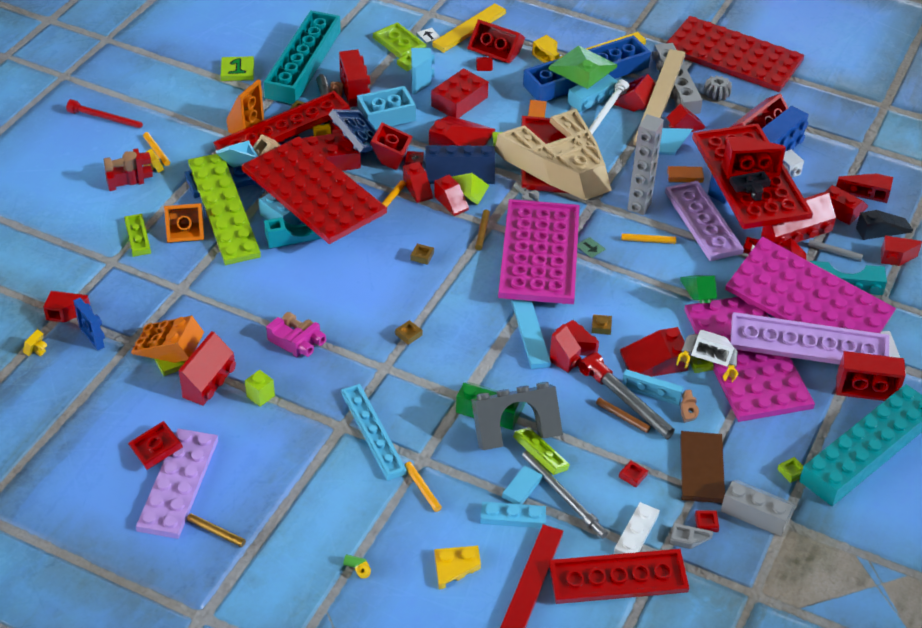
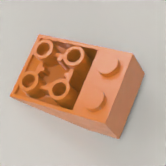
M192 315L149 323L144 326L131 353L174 363L186 361L196 350L204 331Z

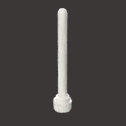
M620 79L616 83L615 92L589 127L592 135L618 97L625 94L629 89L627 81Z

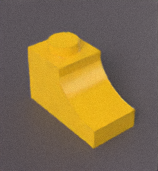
M545 35L533 41L532 55L544 63L559 59L560 54L557 52L558 42Z

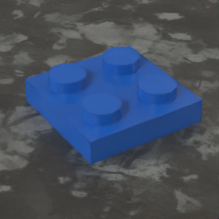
M81 298L73 300L80 330L97 351L105 348L103 342L105 335L100 327L102 325L100 317L97 314L94 315L89 303L85 304Z

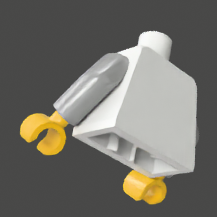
M700 330L699 334H692L686 338L682 353L679 354L676 362L677 366L682 361L685 362V368H687L690 361L689 355L727 366L728 369L724 373L723 379L726 381L730 376L732 383L738 376V371L735 369L737 367V350L726 337Z

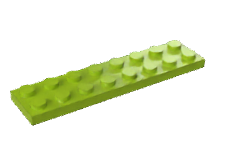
M217 153L188 159L191 173L225 266L260 258L259 246L226 161L218 156Z

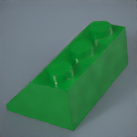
M464 382L456 396V413L474 418L471 399L477 398V395L482 393H489V396L495 395L498 390L471 382ZM515 402L509 405L501 415L500 426L513 430L526 402Z

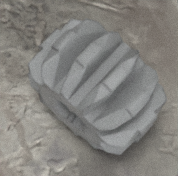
M710 76L709 79H706L704 94L707 95V98H713V100H726L727 97H730L732 82L728 78H723V76Z

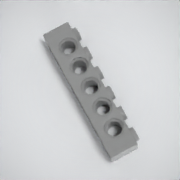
M673 43L657 44L654 46L652 60L655 61L657 70L660 72L669 49L676 50ZM682 63L670 95L674 99L676 107L682 104L693 114L701 113L703 100L684 63Z
M646 114L638 127L627 209L641 215L646 213L652 203L664 119Z

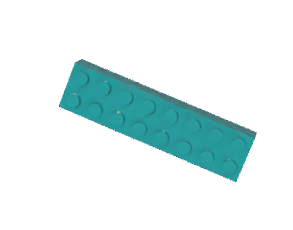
M310 10L263 82L266 99L294 104L296 100H299L341 32L340 16Z
M905 384L803 466L799 482L830 506H834L922 433V395Z

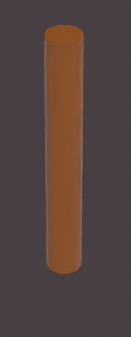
M600 397L597 399L596 405L645 433L650 431V425Z

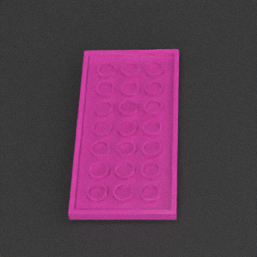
M509 199L498 298L574 304L580 205Z
M761 237L725 287L726 291L777 319L873 333H881L896 310L895 307L764 237Z
M739 297L713 300L711 303L685 305L684 309L695 334H699L700 330L724 336L729 341L733 312L768 317L766 312ZM737 350V367L735 369L738 371V376L733 383L730 376L726 381L723 379V375L728 367L713 362V371L738 422L814 409L815 403L790 357Z

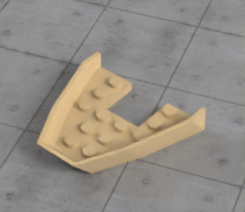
M577 109L550 118V123L565 135L566 138L545 144L525 125L499 133L497 136L496 153L505 161L551 186L584 200L612 191L606 166L597 142Z

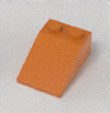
M256 80L237 97L227 117L229 133H236L264 121L261 80Z

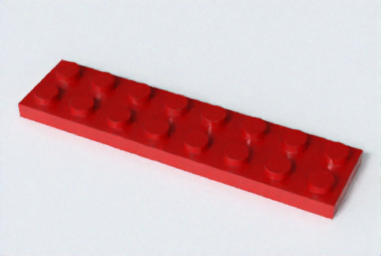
M332 91L213 143L216 150L245 141H250L253 147L262 134L277 142H282L284 139L312 129L313 126L328 122L332 119L329 113L333 109L350 110V106L335 91Z

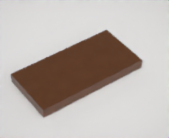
M681 431L682 500L723 503L725 483L722 434Z

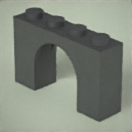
M540 382L536 384L537 387L533 388L519 386L517 391L509 392V389L498 390L495 395L489 396V393L478 394L477 398L471 399L479 448L488 450L503 447L500 428L501 415L509 405L515 402H526L531 406L535 415L537 434L541 438L563 435L556 386L548 382Z

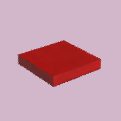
M164 421L128 443L146 470L183 448L181 442Z

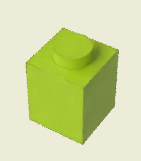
M260 369L245 380L246 397L261 407L275 396L274 380Z

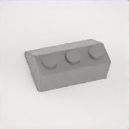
M733 480L724 495L721 512L781 537L796 504L739 480Z

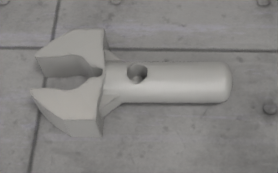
M515 182L514 188L523 195L522 200L533 201L535 199V201H539V192L537 190L530 192L526 188H522L519 182Z

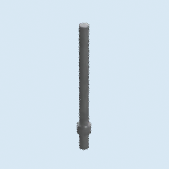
M528 451L522 454V457L538 473L542 474V478L583 519V523L589 529H593L602 539L608 535V532L598 523L597 517L592 513L590 514Z

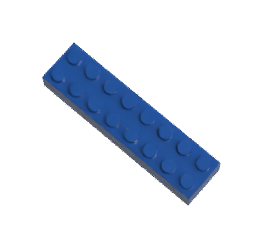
M634 35L588 49L617 64V68L609 73L614 79L649 68L651 51ZM558 59L524 69L523 86L536 100L548 101L568 94L569 89L579 85L549 70V66Z
M790 106L762 128L769 142L785 146V152L791 149L794 150L805 139L804 133L808 126L809 114L794 106ZM711 173L708 195L726 204L727 200Z

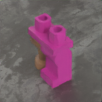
M291 312L285 313L282 319L277 317L266 326L268 341L290 353L293 352L295 357L301 354L309 357L314 351V343L322 346L326 342V335L320 331V324L317 322L313 323L309 319L300 322L296 320V315Z

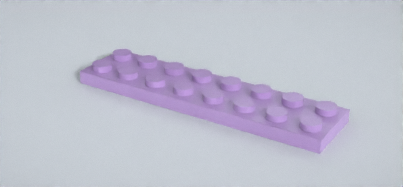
M736 312L732 314L730 343L737 350L840 365L843 351L889 356V335Z

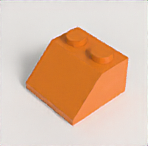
M201 203L164 206L167 243L204 240Z

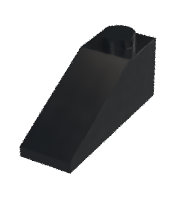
M879 210L860 212L856 225V230L863 240L913 232L906 218Z

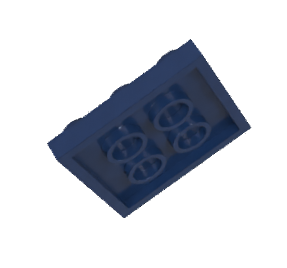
M333 109L329 113L332 122L353 143L355 150L358 152H374L370 142L377 130L360 110Z

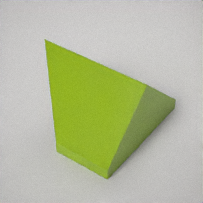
M473 173L452 177L459 183L463 194L477 205L490 186Z

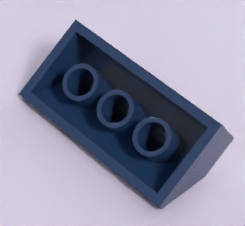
M425 145V171L429 184H434L435 180L447 175L453 177L473 173L487 184H495V146Z

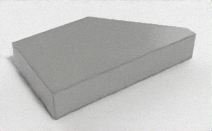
M673 523L670 545L692 549L712 539L713 531Z

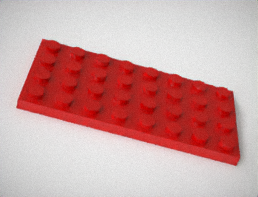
M689 16L666 42L673 43L676 50L685 52L684 59L777 92L782 90L804 60V54L797 51H792L782 46L771 44L768 41H762L753 36H748Z
M758 123L693 132V141L742 229L812 219L813 212L783 164L780 176L769 177L771 180L770 187L763 188L762 200L755 201L751 197V193H746V191L736 193L729 183V179L726 178L722 163L727 137L746 136L769 142Z
M299 136L242 164V171L328 244L339 240L387 213L385 205Z

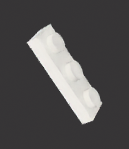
M640 502L614 549V554L640 552L659 516L660 510Z

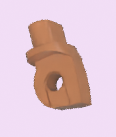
M331 81L330 91H335L341 97L343 83Z
M685 390L682 394L683 400L680 407L684 423L695 420L699 414V408L696 405L697 400L693 397L692 390Z

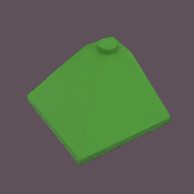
M579 45L549 66V70L586 89L617 68V64Z

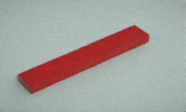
M542 525L500 628L527 627L550 569L549 561L554 559L564 530Z

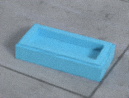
M524 466L504 490L502 498L513 504H523L540 483L543 475Z

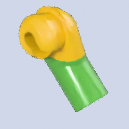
M348 554L345 555L343 565L354 567L360 578L365 579L370 576L371 568L366 559Z

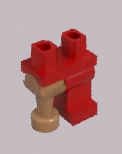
M137 148L133 149V151H126L122 158L119 159L103 158L109 191L116 190L118 186L135 185L137 183L139 185L144 184L145 178L153 177L151 165L142 167V165L151 164L149 152L139 153Z

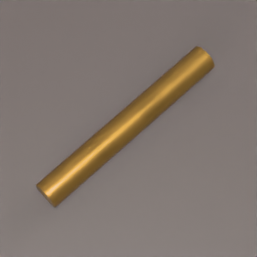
M483 210L475 245V249L478 251L482 250L490 215L489 210Z
M192 513L187 517L188 522L240 547H243L246 543V539Z

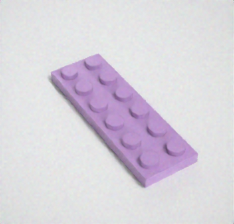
M698 181L666 187L665 194L709 261L743 254L744 248Z
M177 429L175 436L181 442L183 448L164 459L137 522V532L179 539L218 443V435Z

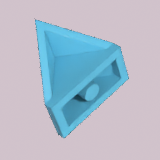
M663 128L659 155H675L693 129Z
M250 141L231 145L216 151L217 155L232 168L258 157Z

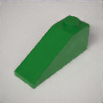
M715 275L680 277V281L693 300H699L700 303H711V299L717 298Z

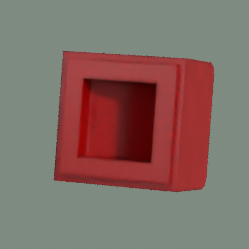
M477 57V71H492L493 59L491 57Z

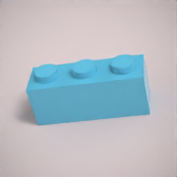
M607 74L588 89L577 85L569 89L568 103L579 112L587 110L610 99L615 92V85L618 81Z

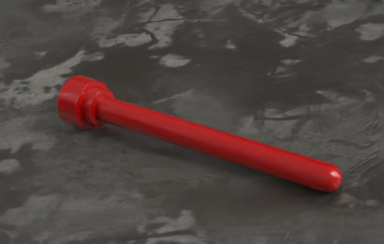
M70 99L66 105V111L69 113L82 112L136 128H142L143 126L140 121L85 107L76 100Z

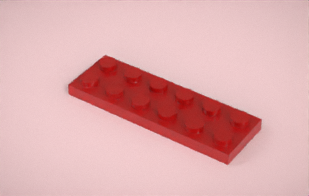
M681 549L553 559L549 561L556 604L688 593L689 591Z

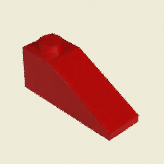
M877 173L839 176L836 187L856 197L887 203L893 177Z

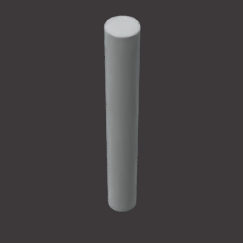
M810 239L808 243L809 247L861 261L863 254Z

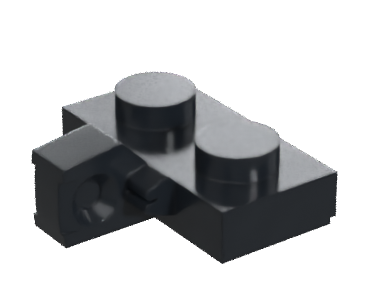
M764 171L732 176L729 179V183L736 193L746 191V193H751V197L755 201L762 200L763 188L770 187L771 180Z

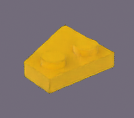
M478 546L434 549L439 590L446 588L447 583L455 579L459 581L467 574L481 569Z

